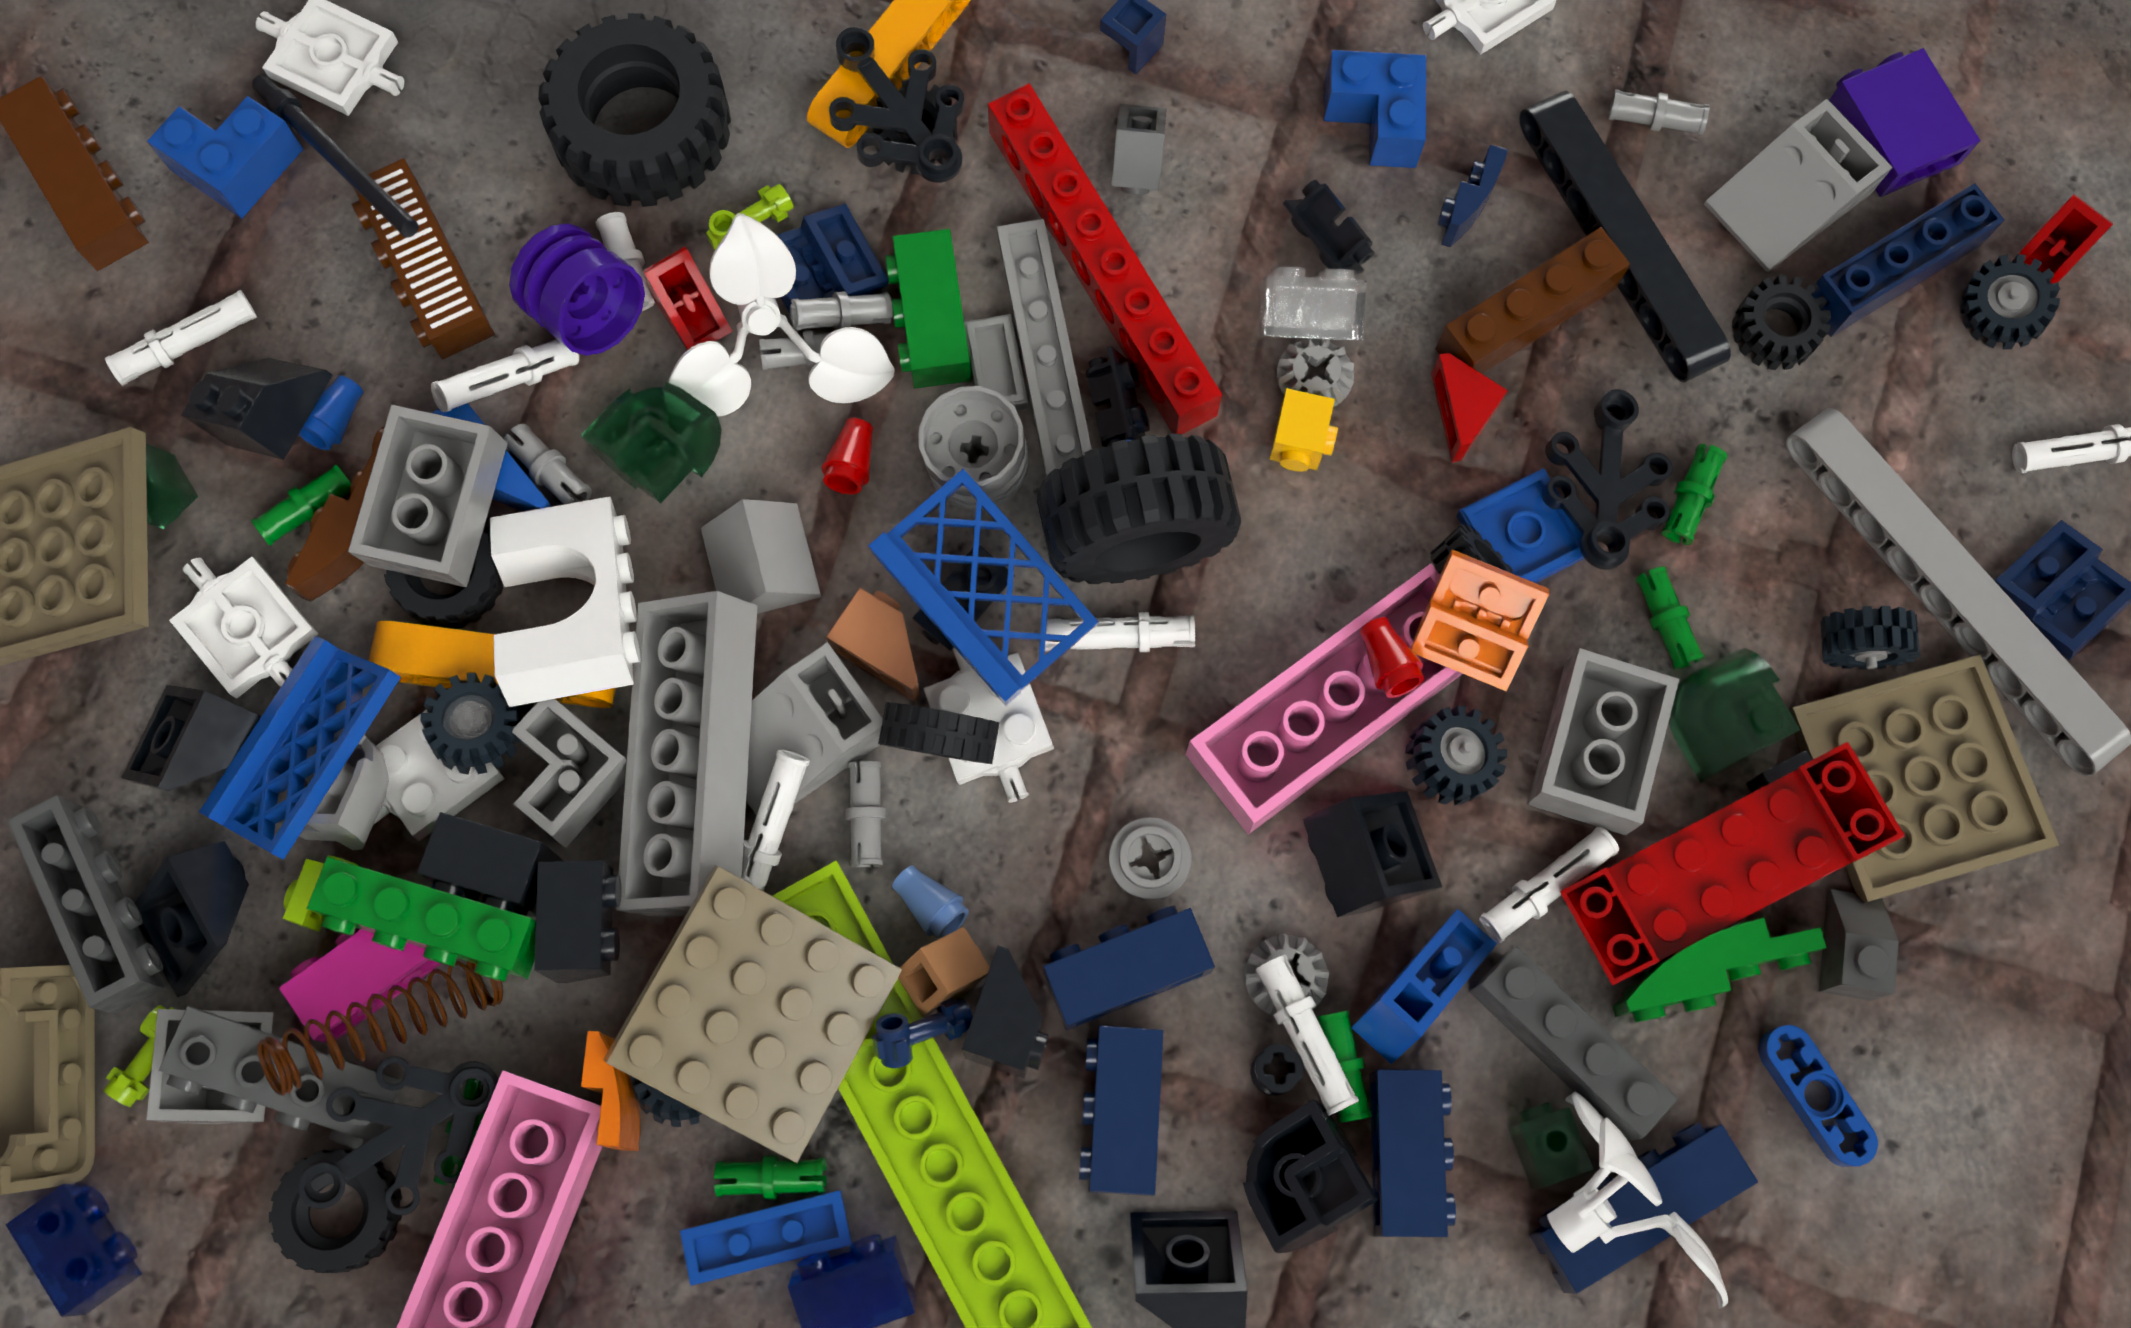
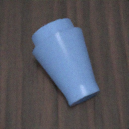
M914 865L904 869L892 884V888L900 895L927 936L934 935L940 939L958 930L969 914V910L963 905L962 896L921 873Z

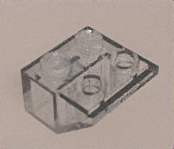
M1276 267L1271 269V276L1267 275L1259 279L1258 285L1260 337L1363 340L1367 280L1354 279V270L1325 269V271H1319V278L1305 277V268Z

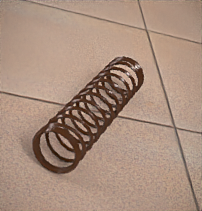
M456 961L455 966H460L466 971L471 996L479 1009L485 1011L487 1005L495 1007L496 1004L499 1005L502 1002L504 991L501 981L490 978L494 993L493 998L488 992L481 975L474 973L476 964L467 961V965L460 961ZM449 966L447 973L440 969H433L429 973L427 981L420 977H413L409 981L407 990L399 985H393L389 989L387 999L380 994L372 993L368 999L367 1007L358 1002H351L347 1008L346 1016L338 1011L331 1010L326 1017L325 1025L318 1020L309 1019L304 1028V1035L294 1028H287L283 1035L282 1044L273 1037H266L265 1040L260 1039L258 1056L270 1086L281 1096H284L285 1093L290 1094L293 1085L298 1089L302 1087L301 1076L288 1051V1035L290 1033L297 1035L303 1042L314 1075L320 1080L323 1079L322 1065L309 1041V1028L311 1024L318 1026L325 1034L328 1049L335 1066L341 1071L344 1070L345 1062L343 1055L330 1032L332 1016L339 1017L345 1023L351 1047L358 1060L364 1062L366 1052L357 1031L351 1023L353 1007H358L367 1016L372 1039L377 1049L385 1053L387 1049L385 1037L378 1022L372 1015L371 1005L374 999L381 1000L387 1006L393 1032L400 1043L406 1044L408 1039L407 1032L399 1014L392 1005V994L395 990L401 991L407 997L412 1021L417 1031L426 1036L428 1028L420 1006L412 996V986L415 982H420L427 988L432 1013L438 1024L446 1028L448 1018L445 1008L432 987V977L434 974H440L447 980L451 1003L458 1016L466 1019L468 1011L464 997L451 977L453 967ZM453 990L455 991L459 999L462 1011L460 1010V1007L456 1001ZM477 994L480 996L482 1004L479 1001ZM435 1002H436V1004H437V1006H438V1008H439V1010H440L442 1019H441V1017H440V1015H439V1013H438V1011H437ZM416 1013L420 1019L421 1025L417 1019ZM271 1056H272V1058H273V1060H274V1063H275V1065H276V1067H277L279 1076H278V1074H277V1072H276V1070H275V1068H274V1065H273Z

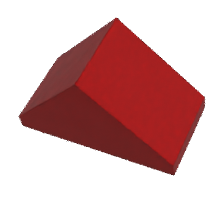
M2073 194L2041 226L2018 254L2026 255L2024 263L2031 265L2034 258L2041 261L2042 264L2038 270L2042 273L2050 268L2054 273L2050 281L2053 284L2059 282L2108 231L2113 223L2077 195Z
M686 247L681 248L642 271L655 303L686 350L702 342H716L733 332Z
M1445 353L1439 355L1431 376L1451 462L1453 463L1462 461L1499 408L1508 390L1452 354Z

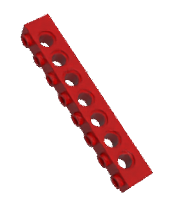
M1028 83L988 103V122L991 137L1041 219H1044L1047 229L1124 355L1135 364L1141 383L1171 432L1182 435L1217 417L1222 397L1221 391L1031 84Z

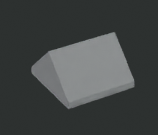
M742 499L701 527L716 591L758 605L757 614L821 598L797 503Z
M158 1009L146 1121L189 1124L264 1122L265 1106L257 1104L254 1112L250 1113L221 1103L224 1092L203 1086L199 1095L166 1084L170 1074L158 1070L185 1010ZM203 1010L272 1034L273 1012Z

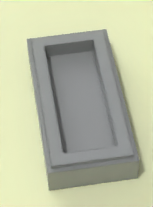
M1011 314L965 321L964 325L974 385L1000 393L1015 406L1016 411L1028 409V399Z

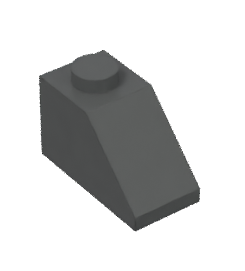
M1120 104L1111 186L1121 187V191L1133 195H1144L1149 193V190L1159 191L1167 108Z
M1835 889L1827 890L1823 935L1827 948L1822 950L1819 992L1869 1001L1895 994L1899 941L1883 899L1864 903L1856 893Z

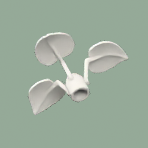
M737 213L728 232L714 251L709 268L710 280L716 293L726 301L738 306L742 321L736 326L738 334L734 351L729 356L726 349L715 341H706L691 347L680 357L674 366L667 385V401L669 408L677 413L702 417L725 416L740 408L748 398L751 389V378L748 370L737 363L742 358L746 336L749 332L755 335H768L777 327L782 328L810 361L816 363L808 375V381L811 389L825 400L835 403H853L869 398L890 382L894 376L895 368L880 341L868 331L856 327H844L831 332L823 339L820 345V354L813 351L788 323L787 317L780 314L776 298L786 295L792 289L795 281L796 267L790 251L782 240L769 228L749 216Z
M1576 1091L1566 1097L1565 1101L1574 1105L1582 1123L1599 1143L1600 1169L1585 1186L1573 1193V1198L1547 1214L1553 1230L1562 1243L1572 1253H1575L1599 1236L1607 1244L1619 1236L1653 1228H1662L1676 1238L1689 1257L1712 1281L1716 1290L1718 1309L1728 1304L1727 1291L1711 1251L1699 1235L1676 1212L1670 1215H1660L1614 1227L1610 1225L1609 1222L1617 1218L1607 1198L1628 1181L1655 1206L1662 1203L1661 1195L1650 1173L1637 1158L1630 1143L1613 1122L1599 1114L1592 1104ZM1611 1171L1619 1174L1600 1191L1597 1189Z

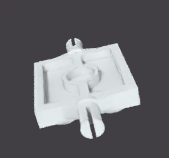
M308 0L301 12L288 22L272 16L266 11L260 13L262 19L258 17L256 20L257 30L277 38L275 50L262 67L267 76L347 116L350 115L365 91L372 85L390 92L394 96L399 95V89L402 90L404 87V78L383 69V64L398 43L394 33L327 0Z
M1435 0L1441 7L1442 12L1423 23V30L1426 35L1429 33V39L1434 40L1442 33L1454 27L1463 33L1481 55L1553 10L1557 0Z
M250 557L232 572L217 578L202 558L192 559V564L202 576L188 563L183 567V571L200 591L197 592L187 607L169 621L227 692L236 699L261 679L269 676L281 688L286 680L285 677H288L293 670L287 662L290 661L294 653L310 642L314 636H317L318 632L254 557Z
M953 648L960 671H957L949 679L923 688L930 708L980 717L1000 723L992 764L949 758L956 780L961 785L982 776H1000L1009 803L1018 801L1012 781H1014L1019 797L1024 799L1029 793L1026 791L1018 768L1024 765L1030 758L1054 749L1031 685L1029 684L1025 687L1021 694L1005 706L960 653ZM1018 652L1009 655L1008 660L1023 675L1025 669Z
M421 714L376 745L383 753L389 782L386 798L374 822L375 824L389 813H392L402 820L411 835L418 841L433 832L440 812L455 816L505 779L500 771L495 768L493 762L485 764L487 773L478 774L475 767H470L469 775L459 773L456 766L452 770L445 767L441 759L438 760L423 735L421 729H424L420 722ZM492 715L474 727L458 716L453 724V733L465 740L477 738L489 730L492 724Z

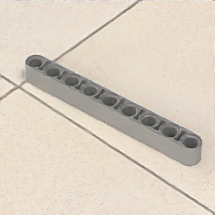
M1826 408L1787 437L1786 447L1793 460L1970 657L1981 655L1991 681L2072 770L2080 775L2091 777L2131 744V734L2125 724L1842 413L1833 408Z

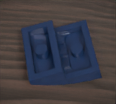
M846 203L803 216L801 227L777 234L790 251L796 267V277L792 289L781 297L789 314L792 299L829 298L835 292H846L848 296L873 295L888 285L889 279Z
M2060 520L2002 573L1995 582L2059 653L2070 661L2131 604V582L2099 560L2103 551L2100 546L2063 520Z

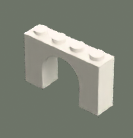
M611 497L491 517V556L504 587L567 577L581 579L595 586L584 606L572 616L560 622L494 635L495 678L508 706L513 707L633 685L632 663L640 662L641 658L635 631L630 632L629 623L637 622V611L631 591H626V584L634 582L632 563L629 553H623V546L631 544V537L627 518L625 515L617 516Z

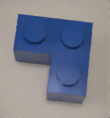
M1332 50L1324 80V121L1370 124L1369 166L1416 168L1426 141V55Z
M249 96L240 103L216 131L178 106L147 140L169 170L241 219L303 151L302 146L286 122Z

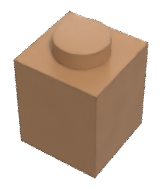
M962 927L920 948L899 967L902 971L898 979L922 1017L937 1010L942 1002L950 998L956 1000L967 994L988 975L990 966L966 929Z

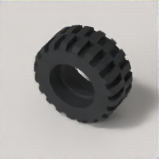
M628 13V19L617 20L615 15L601 18L603 23L591 28L590 24H587L576 31L578 37L572 42L568 38L564 40L556 49L559 58L557 60L551 58L543 71L546 82L543 81L540 84L538 100L542 107L539 111L542 124L561 166L565 167L569 178L577 186H586L590 195L600 200H606L608 195H610L615 205L627 207L631 206L632 201H641L642 207L657 205L656 199L667 196L671 202L682 197V189L690 185L693 189H696L706 180L704 171L706 169L710 171L716 169L722 160L720 149L723 150L728 146L730 137L728 124L731 122V117L718 65L714 63L712 53L703 42H696L693 32L680 25L673 29L672 22L669 19L654 16L652 21L646 20L642 13ZM638 87H652L667 91L678 98L671 114L661 124L646 132L634 135H619L595 126L597 116L604 105L614 96L626 90Z
M1168 434L1166 437H1156L1155 435L1142 436L1138 440H1122L1112 443V446L1102 449L1097 447L1086 451L1084 456L1079 458L1073 457L1064 462L1060 469H1053L1047 475L1046 480H1043L1037 494V504L1050 564L1063 578H1068L1076 583L1086 581L1088 584H1100L1102 582L1116 584L1133 579L1138 581L1149 579L1150 576L1162 573L1165 575L1176 572L1177 569L1185 566H1193L1200 563L1201 559L1213 557L1220 553L1222 547H1228L1234 538L1237 537L1242 522L1226 455L1209 439L1205 441L1202 437L1195 435L1183 437L1181 434Z

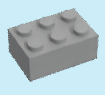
M391 404L348 552L372 567L467 587L508 443L491 426Z
M1579 648L1565 663L1527 805L1590 825L1599 826L1625 836L1642 825L1679 679Z

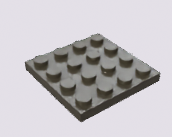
M128 427L0 466V666L149 627L146 433Z
M1980 654L1796 706L1786 712L1801 753L1807 750L1812 760L1849 742L1905 837L1845 866L1855 893L1864 903L2059 846Z
M714 865L603 1060L607 1064L797 1163L902 969L722 867Z

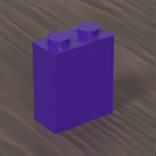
M1924 48L1905 56L1902 52L1895 53L1884 59L1877 67L1863 72L1862 69L1851 71L1836 83L1837 89L1829 99L1836 109L1892 166V169L1875 189L1879 197L1888 195L1961 164L1981 141Z

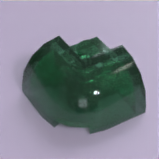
M665 382L664 387H651L637 393H633L629 388L616 398L580 436L606 465L634 489L639 487L661 504L691 471L701 478L712 465L720 447L722 428L718 416L712 409L682 388Z
M1747 648L1736 650L1694 671L1678 684L1669 725L1675 741L1700 783L1800 730L1774 687L1780 679L1763 658Z

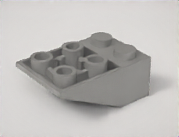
M1826 99L1787 128L1709 197L1704 205L1768 273L1870 196L1892 169V166L1836 107Z
M828 642L785 670L752 700L746 801L756 816L777 758L778 750L791 751L810 760L796 796L795 804L848 768L850 762L858 761L880 745L878 742L883 718Z

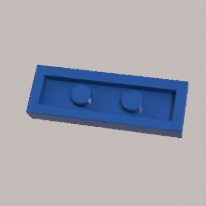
M841 1190L680 1230L690 1286L853 1245Z

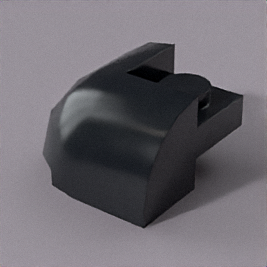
M1314 1099L1268 1127L1253 1141L1256 1145L1247 1162L1246 1182H1243L1248 1202L1276 1253H1288L1327 1237L1338 1230L1337 1225L1378 1201L1377 1196L1354 1157L1357 1154L1333 1117L1331 1115L1328 1116L1326 1109Z

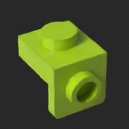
M328 855V856H327V857H330V858H333V859H336V860H340V861H343V862H346V863H350V864L359 866V865H357V864H355V863H353V862H350V861H347V860H344V859H341V858H338V857H335V856H331V855ZM306 858L298 880H294L286 891L283 902L286 911L282 919L300 927L320 932L324 917L307 909L324 863Z

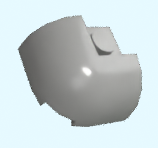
M344 728L334 733V742L338 740ZM364 735L299 837L305 840L337 841L352 850L363 849L386 798L389 782L383 753L367 736ZM317 744L307 750V758L316 754ZM315 773L305 778V781L310 783Z

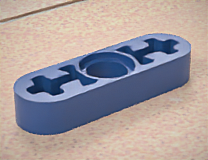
M1784 1025L1767 1031L1759 1042V1057L1824 1155L1832 1163L1841 1167H1855L1869 1163L1876 1155L1878 1149L1876 1133L1810 1036L1803 1029L1793 1025ZM1778 1038L1782 1042L1792 1040L1796 1046V1049L1791 1053L1795 1063L1799 1068L1811 1065L1814 1071L1802 1074L1793 1081L1790 1074L1800 1071L1790 1058L1784 1060L1778 1058L1776 1052L1781 1048ZM1813 1080L1823 1083L1830 1093V1103L1822 1112L1812 1109L1805 1100V1088ZM1842 1111L1845 1117L1835 1121L1845 1134L1853 1132L1857 1134L1859 1140L1854 1144L1857 1154L1853 1151L1843 1152L1839 1146L1844 1141L1842 1132L1836 1124L1824 1127L1822 1120L1834 1118Z

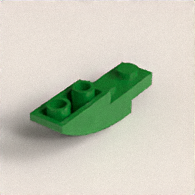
M1765 918L1737 924L1709 935L1668 956L1648 970L1613 1006L1615 1017L1632 1014L1634 1022L1639 1023L1665 1017L1664 1007L1683 1003L1685 1012L1717 1006L1714 996L1731 991L1729 981L1760 975L1759 965L1777 962L1779 970L1782 971L1811 964L1809 955L1827 948L1821 927L1770 938Z

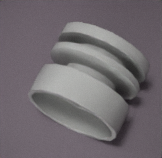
M982 386L958 387L940 395L926 409L919 426V450L935 490H939L964 468L996 506L1008 502L1022 487L1028 472V448L1023 424L1015 406L996 391ZM976 450L984 451L985 456H979L977 463L969 462L968 457H974ZM964 486L946 500L950 504L965 510H976V500Z

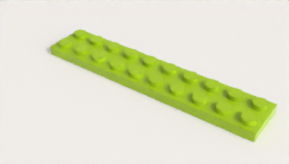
M837 860L772 895L776 899L892 963ZM897 979L838 1089L965 1328H1092L935 1039L931 1038L912 1045L913 1058L911 1062L900 1068L884 1066L881 1063V1059L879 1060L874 1053L872 1036L877 1033L876 1022L879 1018L887 1014L896 1013L904 1015L908 1019V1024L923 1019L905 988Z

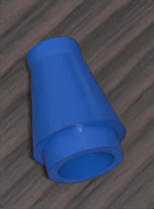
M337 376L335 381L323 391L301 429L299 436L312 446L325 451L330 450L333 444H340L357 402L364 393L362 388L345 376Z

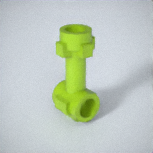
M778 183L771 188L767 185L758 190L761 200L739 213L749 216L760 223L769 217L779 223L788 217L787 212L794 209V206L786 190ZM719 210L713 213L709 219L710 229L706 234L708 242L714 250L728 232L735 217L728 210Z
M162 1005L155 1007L142 1022L140 1032L149 1038L127 1068L123 1070L119 1067H113L106 1077L109 1083L103 1091L127 1107H132L137 1099L143 1101L149 1093L150 1088L144 1083V1080L152 1070L158 1009H167Z

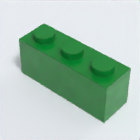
M943 229L893 236L895 254L885 256L889 284L899 283L901 298L892 299L895 327H905L907 342L898 344L902 373L912 372L914 389L970 382V359L951 230Z

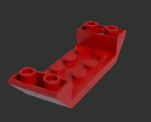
M1846 742L1805 763L1782 778L1613 866L1606 867L1563 889L1560 893L1613 986L1840 868L1905 837L1851 745L1849 742Z

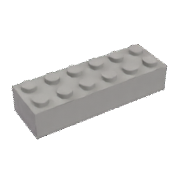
M720 591L638 603L636 636L641 660L634 663L633 667L634 684L632 685L618 874L621 880V903L619 907H616V911L657 918L686 916L714 865L720 866L742 879L758 605Z

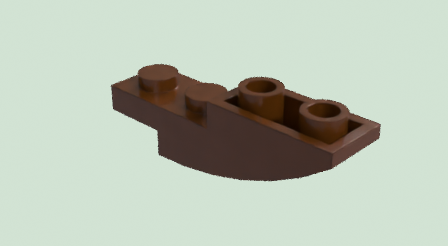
M385 426L377 431L373 439L372 454L364 470L357 472L352 480L349 500L332 494L329 495L324 507L318 508L311 519L310 534L302 550L295 553L289 562L287 569L288 578L285 584L304 600L310 602L336 587L364 564L363 561L349 553L348 550Z

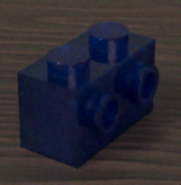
M62 1184L5 1224L61 1317L88 1314L142 1275L134 1261L138 1257L136 1248L125 1234L115 1231L106 1216L110 1212L107 1201L97 1189L91 1186L88 1187V1185Z
M879 1234L867 1236L850 1245L851 1251L831 1258L828 1252H822L801 1260L797 1264L798 1269L792 1271L788 1284V1290L801 1328H874L915 1314L916 1294L896 1235L882 1240Z

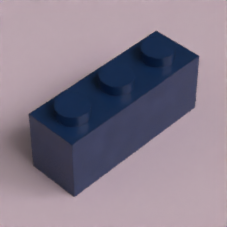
M1175 905L1169 906L1148 915L1146 918L1149 924L1129 931L1127 924L1121 925L1098 936L1100 944L1082 951L1079 944H1073L1050 954L1052 963L1043 966V973L1065 1030H1070L1210 974L1215 965L1191 908L1178 913Z
M1099 1026L1097 1039L1087 1038L1085 1071H1095L1094 1093L1084 1092L1082 1125H1092L1091 1147H1081L1079 1180H1089L1088 1192L1155 1196L1164 1030Z
M1375 1070L1369 1074L1370 1111L1372 1113L1370 1117L1372 1187L1378 1198V1201L1373 1203L1374 1237H1448V1226H1454L1456 1220L1454 1194L1446 1193V1170L1451 1171L1454 1163L1452 1139L1444 1137V1116L1450 1115L1452 1106L1449 1083H1442V1070Z

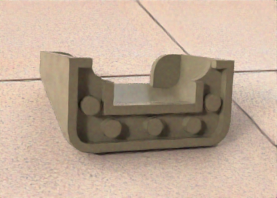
M71 965L0 968V1195L77 1183L89 1174L95 1157V1009L88 1007Z

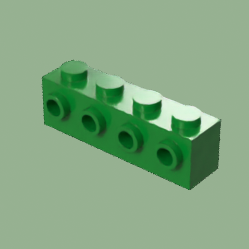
M327 857L307 909L324 917L321 924L324 928L349 936H353L356 928L374 933L372 942L398 951H404L406 943L425 948L422 957L452 967L455 966L457 958L475 963L474 973L501 982L506 981L508 974L528 979L535 962L536 921L534 919Z

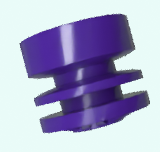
M569 223L552 225L535 234L521 248L511 268L509 287L513 301L524 313L533 318L541 327H545L553 337L572 352L585 356L605 352L623 340L633 329L642 312L645 291L641 276L631 265L614 252L607 250L599 240L594 239L590 233L581 227Z

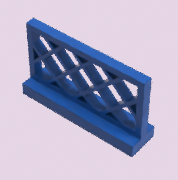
M964 468L887 534L883 532L868 545L876 559L1005 706L1099 624V621ZM962 486L976 500L975 520L945 518L946 500ZM940 505L939 518L927 517ZM982 508L995 522L981 521ZM917 524L938 526L936 554L914 552L902 537ZM944 526L974 528L973 556L942 554ZM981 529L1003 530L1010 538L1009 559L979 557ZM1016 546L1028 560L1015 559ZM922 561H935V575ZM942 562L972 564L970 592L948 591L940 582ZM978 564L1008 566L1006 595L976 593ZM1014 567L1036 568L1044 577L1043 597L1012 595ZM1049 584L1062 597V599L1048 598ZM956 599L969 600L968 613ZM975 600L1006 602L1004 631L982 630L974 621ZM1012 603L1042 605L1040 633L1010 631ZM1048 605L1070 607L1083 623L1069 635L1046 634ZM989 637L1003 638L1002 652ZM1009 639L1040 641L1039 661L1023 675L1008 660ZM1045 641L1060 642L1045 655Z
M314 636L199 813L284 860L401 677L385 667L341 650L325 639ZM374 683L367 695L363 697V689ZM346 700V708L336 713V706ZM344 728L338 740L334 742V733ZM317 744L316 754L307 758V750ZM315 773L308 786L304 788L305 778ZM287 790V799L277 804L278 795ZM285 819L283 825L275 835V824Z

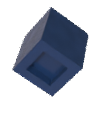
M1118 0L1100 20V31L1129 51L1128 69L1134 74H1138L1164 44L1167 14L1148 0Z

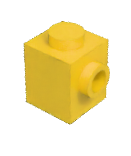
M1286 388L1269 460L1280 462L1282 467L1292 471L1317 470L1322 455L1331 456L1334 449L1338 427L1329 424L1335 399Z

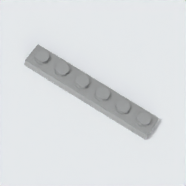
M1044 219L997 226V237L1041 457L1047 478V475L1053 469H1060L1067 460L1073 457L1079 458L1084 456L1085 452L1092 450L1045 221Z

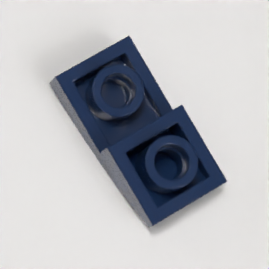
M1489 145L1483 162L1474 160L1468 182H1460L1454 199L1445 197L1438 220L1439 226L1446 227L1441 245L1447 247L1454 245L1480 216L1504 165L1508 149Z

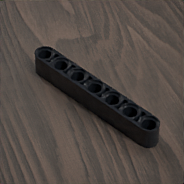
M1561 91L1523 109L1519 117L1522 132L1585 235L1587 236L1602 227L1631 263L1617 287L1673 376L1680 382L1685 383L1728 362L1731 357V349L1724 332L1576 98L1569 91Z

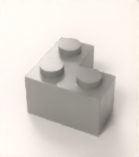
M556 699L537 702L512 731L523 744L548 764L543 772L513 804L566 848L625 783L627 760Z

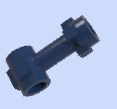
M950 998L941 1003V1006L937 1008L936 1014L909 1024L908 1019L902 1014L884 1015L877 1020V1033L872 1036L874 1053L886 1067H903L909 1064L913 1058L912 1045L941 1034H945L950 1041L961 1037L969 1029L973 1018L970 1007L963 998L958 1000Z

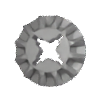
M1307 335L1301 341L1293 345L1289 344L1279 359L1277 366V381L1284 395L1286 388L1329 397L1335 399L1333 407L1347 397L1354 382V362H1351L1346 355L1345 346L1338 347L1331 343L1328 336L1322 339H1311ZM1328 362L1324 373L1325 380L1316 376L1304 382L1309 368L1306 363L1316 367L1321 363L1325 364Z
M1141 818L1125 825L1115 836L1109 852L1111 874L1123 891L1141 900L1164 899L1181 888L1188 877L1192 862L1191 849L1184 834L1170 822L1159 818ZM1143 839L1146 845L1150 846L1153 853L1162 852V854L1171 852V854L1166 855L1158 863V879L1154 878L1153 873H1150L1147 866L1139 868L1137 865L1129 866L1135 864V861L1142 857L1143 843L1141 840Z
M1284 933L1263 940L1251 953L1245 968L1247 991L1254 1003L1269 1015L1274 1016L1277 1012L1256 969L1277 957L1286 955L1288 962H1291L1294 956L1298 958L1295 963L1297 965L1295 974L1302 978V982L1308 984V986L1300 984L1306 998L1312 996L1317 1007L1326 995L1329 970L1323 959L1322 951L1316 949L1305 937Z

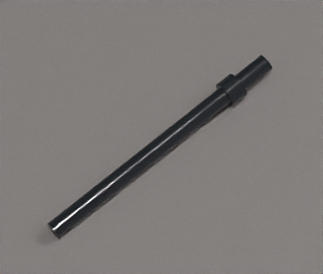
M264 74L258 75L253 79L252 87L266 101L267 109L283 119L286 124L289 123L403 237L409 238L417 233L419 229L418 223L302 110L301 102L289 90L280 89Z

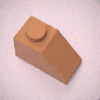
M859 588L827 635V641L837 655L916 702L920 696V689L903 613L899 611L901 606L883 592L876 591L872 595Z

